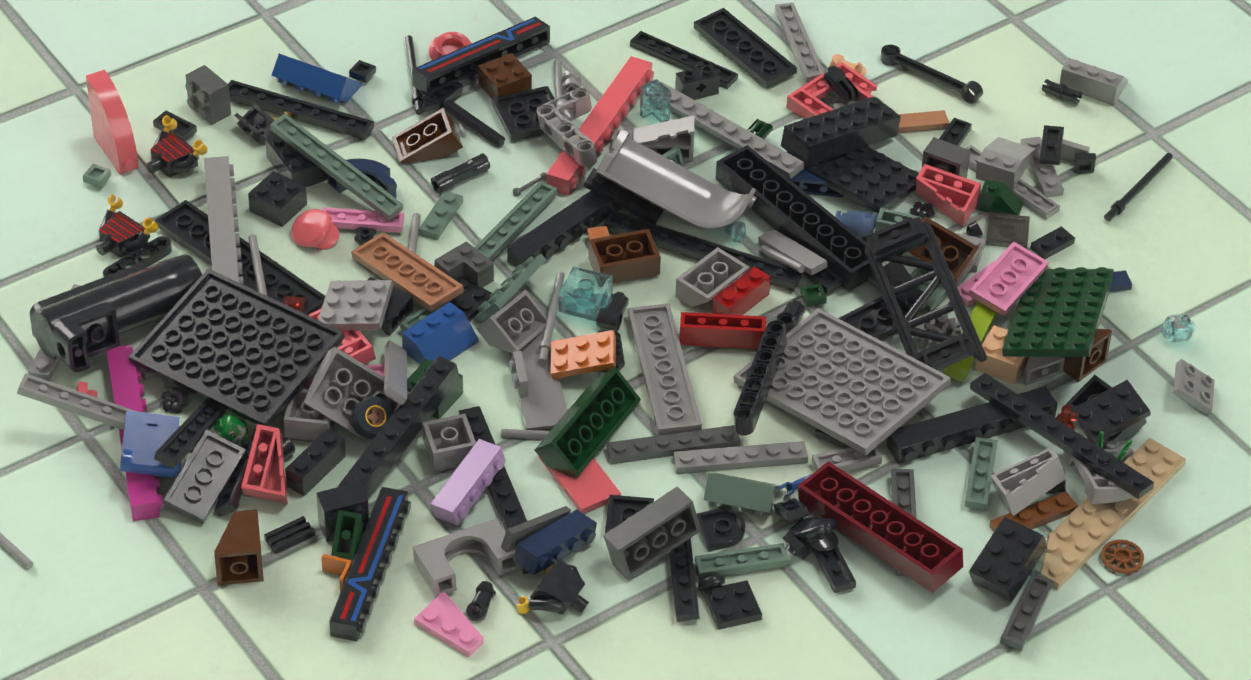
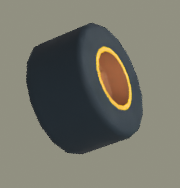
M366 398L356 404L352 410V427L362 437L375 438L393 415V409L383 398Z

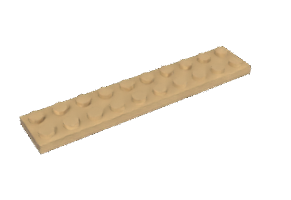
M1148 438L1124 463L1142 475L1149 476L1150 480L1154 482L1153 489L1140 499L1134 497L1112 503L1091 504L1087 497L1045 538L1047 549L1031 574L1053 580V588L1059 590L1185 465L1186 459L1153 439Z

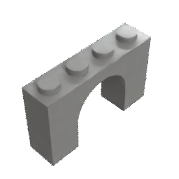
M497 518L413 546L414 564L435 597L444 592L447 594L457 590L456 575L448 562L458 555L465 553L480 554L490 561L498 575L520 568L518 564L513 562L516 549L506 552L501 548L506 532Z

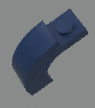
M357 158L346 160L394 198H397V184L390 177L389 167L370 159ZM327 174V183L339 194L347 190V188Z

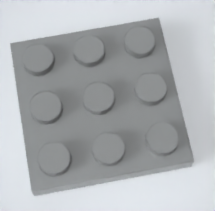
M392 280L330 281L318 320L338 330H381L393 289Z

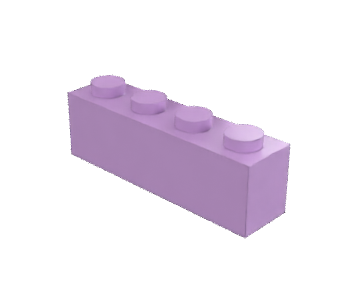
M481 439L476 442L431 502L435 518L458 526L467 517L471 507L480 499L482 492L491 484L496 473L505 464V457L500 446Z

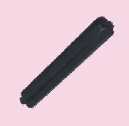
M451 99L443 102V108L448 113L497 147L504 145L505 137Z

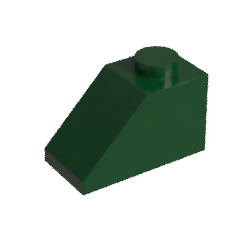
M985 179L980 194L978 210L1018 219L1023 207V203L1006 184Z
M338 511L331 556L354 559L363 536L362 514Z

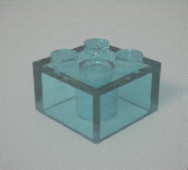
M573 266L559 292V312L596 321L599 310L605 308L613 294V276Z

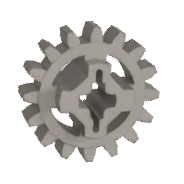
M948 314L915 327L952 337L961 334L960 324L955 323L954 317L949 319ZM916 337V341H921V346L928 345V348L940 343Z

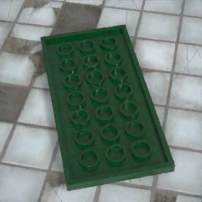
M1063 267L1046 269L1019 300L1002 348L1003 357H1090L1114 279V269H1107L1106 267L1086 269L1084 267L1076 269H1065Z

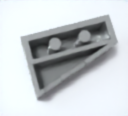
M695 115L634 128L633 140L660 155L665 154L674 147L680 148L683 161H693Z
M1048 448L990 475L998 497L1013 516L1066 479L1060 459L1052 448Z

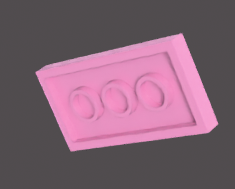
M1013 241L971 287L968 295L1005 316L1047 269L1049 262Z

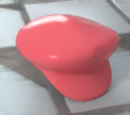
M446 32L434 38L431 42L429 56L431 60H434L472 43L464 34Z
M311 209L303 212L296 218L291 228V237L299 246L325 250L332 248L337 243L339 230L332 223L331 216L327 212Z

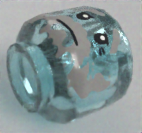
M1186 314L1167 316L1162 323L1163 336L1173 343L1188 341L1195 332V324Z

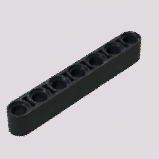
M774 320L769 322L762 336L733 413L735 431L739 435H750L754 432L787 345L786 325L783 321Z

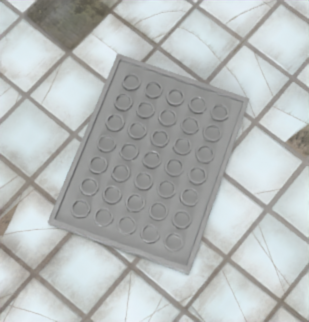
M818 308L787 333V345L766 400L862 454L867 455L951 384V377ZM753 361L733 376L734 383L741 387L744 386Z

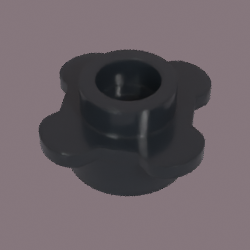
M359 227L356 229L357 236L354 237V241L359 245H363L373 239L377 232L373 228Z

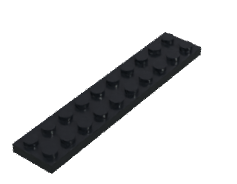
M184 200L155 219L159 229L212 265L209 220L206 213L187 200ZM240 237V246H236V248L241 249V260H237V262H242L243 274L238 276H243V284L258 292L250 245ZM259 250L268 297L306 315L322 309L325 295Z

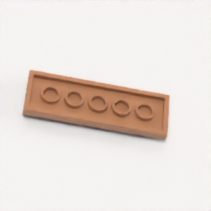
M384 232L351 251L354 260L382 279L392 280L395 288L413 295V300L431 312L464 292L462 284Z

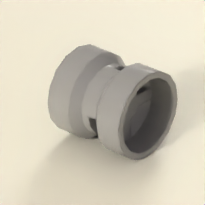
M569 70L562 75L563 94L581 88V74L579 72Z

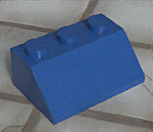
M450 302L402 332V348L407 350V355L420 365L426 359L434 361L438 355L450 361L479 342V338L464 312Z

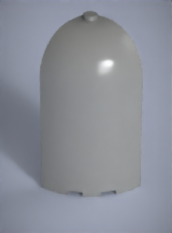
M621 129L611 146L610 152L605 154L596 170V174L686 223L701 229H719L733 223L742 215L746 207H752L757 198L753 196L756 191L754 188H752L749 194H738L711 183L628 137L629 133Z

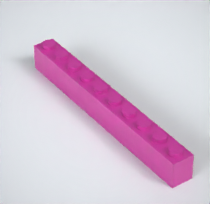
M132 345L119 346L106 351L114 404L138 412H147L146 399H141L142 396H145L143 383H138V381H142L141 369L136 368L137 365L130 362L128 358L133 352ZM119 429L122 449L124 430ZM125 472L133 521L160 517L159 508L163 507L162 495L157 494V491H161L159 478H154V475Z

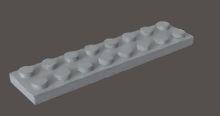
M670 304L628 308V318L658 435L701 430L702 423Z

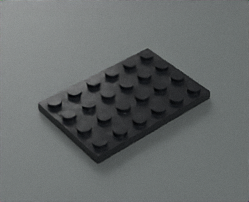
M869 146L809 166L804 165V170L826 181L825 186L878 214L881 208L888 209L915 191L916 178L919 174L917 171L902 165L898 161H894Z

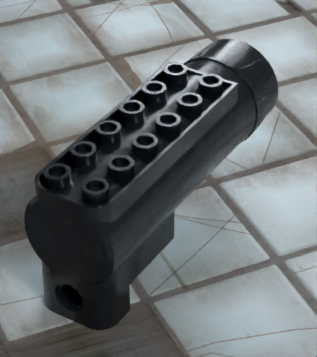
M183 254L158 262L149 268L140 263L35 303L30 309L32 334L46 356L51 359L59 358L72 371L82 372L91 368L90 357L120 346V334L164 318L202 276L201 270L192 257Z

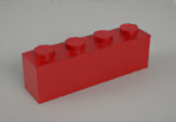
M681 312L680 345L758 349L766 329V316Z

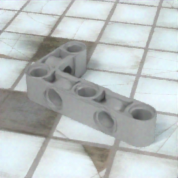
M577 88L537 108V116L540 128L560 148L581 166L591 167L597 163L594 143L571 122L592 109L589 91L586 88Z

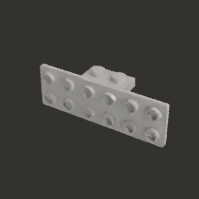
M544 332L539 333L519 351L509 352L511 359L509 361L510 373H514L513 386L514 389L518 390L526 430L552 429L567 412L560 379H553L551 376V352L548 354L546 364L541 365L538 363L540 353L538 348L540 341L543 339Z

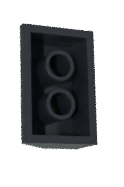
M1094 374L1065 406L1071 410L1112 387ZM1146 418L1108 439L1116 443L1132 438L1147 423Z

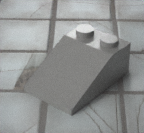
M996 138L984 148L977 160L976 179L1004 183L1011 190H1014L1036 152V148L1004 138Z

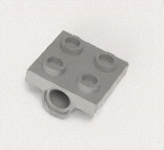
M1180 359L1175 366L1173 394L1207 415L1212 411L1215 380L1195 368L1192 364Z

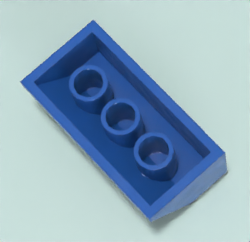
M280 53L271 76L278 78L277 82L287 86L289 82L295 84L294 88L304 92L306 88L312 90V95L321 98L323 94L329 96V101L338 104L340 100L348 102L362 85L359 81Z

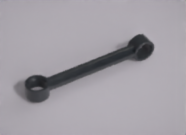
M885 45L881 49V62L889 66L901 65L960 92L961 97L967 103L973 104L983 95V89L976 81H969L967 84L900 54L901 50L896 45Z

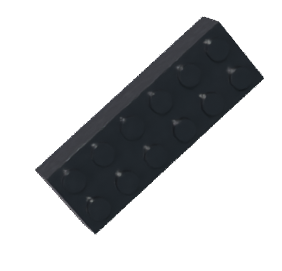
M874 96L785 125L781 147L792 156L803 161L805 166H809L897 136L901 116Z

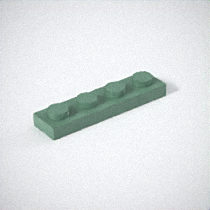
M976 437L964 507L987 510L992 480L990 475L993 473L998 440Z
M784 543L699 555L695 556L694 563L699 579L715 574L724 576L789 566V558Z

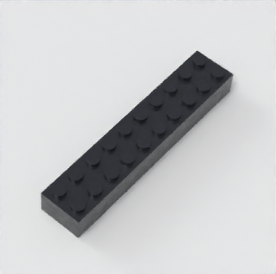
M746 145L716 161L715 179L729 191L738 194H749L752 188L756 189L753 196L757 198L750 209L778 232L827 260L828 268L843 280V286L848 291L868 280V275L873 273L864 252V248L867 247L868 243L751 147Z

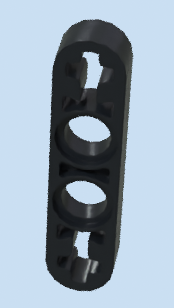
M164 236L153 239L145 244L141 250L137 249L103 270V277L127 269L124 266L128 264L138 265L143 263L147 267L153 265L172 252L171 240ZM146 254L151 255V256L148 257V258H142V257H141L142 255H146Z

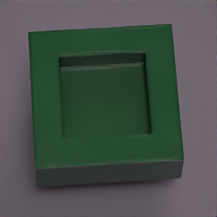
M821 283L800 288V294L806 307L826 304L827 297Z

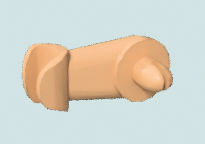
M840 54L833 55L829 67L843 62L862 76H865L866 68L862 63L857 62L854 64L844 60V56Z

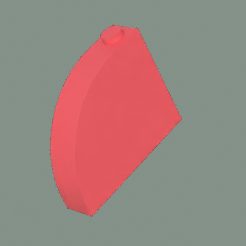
M105 69L86 75L95 140L119 174L139 168L130 121L114 83Z

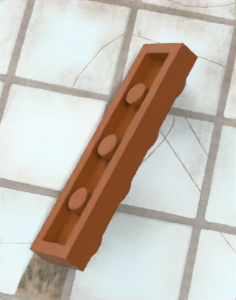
M1065 491L1029 505L1014 516L1008 513L990 521V528L994 532L1005 516L1033 530L1070 515L1078 505Z

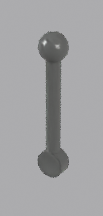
M541 173L540 177L521 188H514L513 195L520 196L523 190L541 180H546V173Z

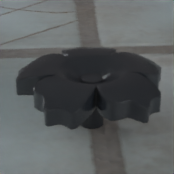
M919 201L915 202L913 208H910V213L920 216L921 220H924L926 217L932 218L935 215L931 203L922 204Z
M173 387L171 392L167 390L161 396L165 400L162 402V405L166 412L171 409L172 412L179 413L182 411L181 405H185L188 401L187 395L182 394L179 387Z

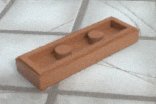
M945 110L899 114L901 118L897 133L946 129L949 125V120Z

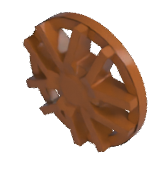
M1118 539L1105 544L1102 548L1101 559L1105 565L1104 567L1112 570L1113 574L1117 572L1129 576L1133 572L1137 573L1142 567L1144 554L1135 543ZM1120 544L1126 545V548H1120Z

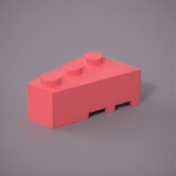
M257 424L241 487L245 496L288 504L280 429Z

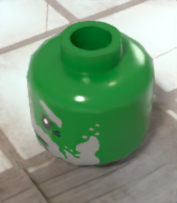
M230 414L222 419L219 418L214 427L216 435L236 445L243 444L249 434L246 422Z

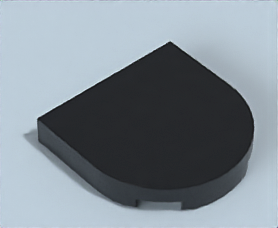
M715 509L697 513L701 528L700 534L708 552L732 547L744 538L745 521L738 513L728 512L727 509Z

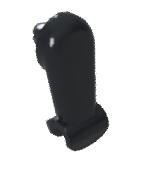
M482 581L477 586L476 595L466 609L467 616L471 620L480 621L487 616L491 598H494L496 595L492 583Z

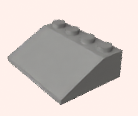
M336 347L327 351L303 403L369 444L374 438L362 437L352 427L351 414L356 404L366 398L379 397L390 404L393 412L400 406L399 403L384 395V376Z

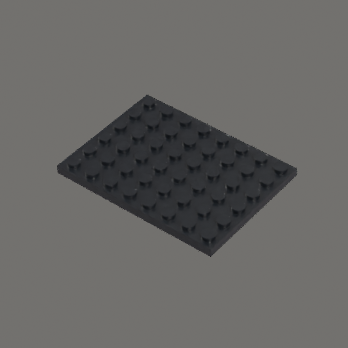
M207 269L128 358L135 365L256 425L270 426L318 370L327 351L334 347L337 348L344 340L345 335L344 332L211 269Z

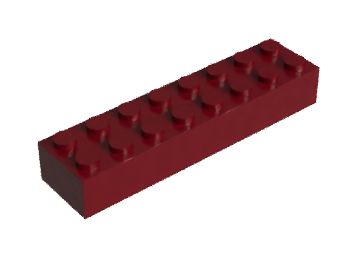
M829 461L797 486L798 500L807 506L808 511L817 517L836 519L837 526L835 529L931 593H934L964 567L963 548Z

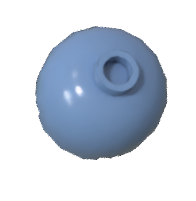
M836 211L835 217L859 237L863 238L868 237L875 229L877 213H872L870 216V212L847 211V213H842L841 215V211Z

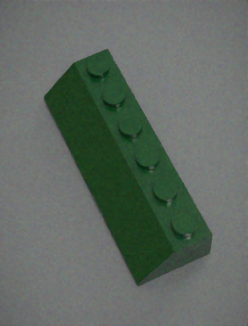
M616 366L599 373L534 451L547 467L576 478L638 405L641 398Z

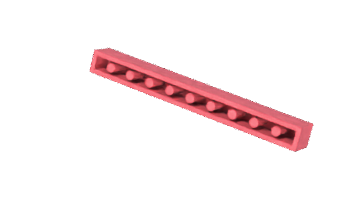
M631 56L580 126V132L593 141L596 156L599 152L603 151L607 140H611L614 130L620 127L622 119L627 117L630 108L636 104L639 95L644 93L648 82L653 80L652 62ZM563 150L546 173V184L557 188L558 193L569 196L571 191L577 188L581 177L586 175L588 167L578 164Z

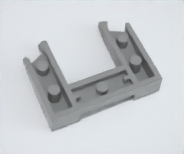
M1109 439L1103 440V449L1117 458L1122 450L1117 448L1119 442L1113 443ZM1129 448L1124 458L1133 455V449ZM1063 451L1069 466H1076L1086 483L1084 492L1091 504L1112 503L1134 498L1127 491Z

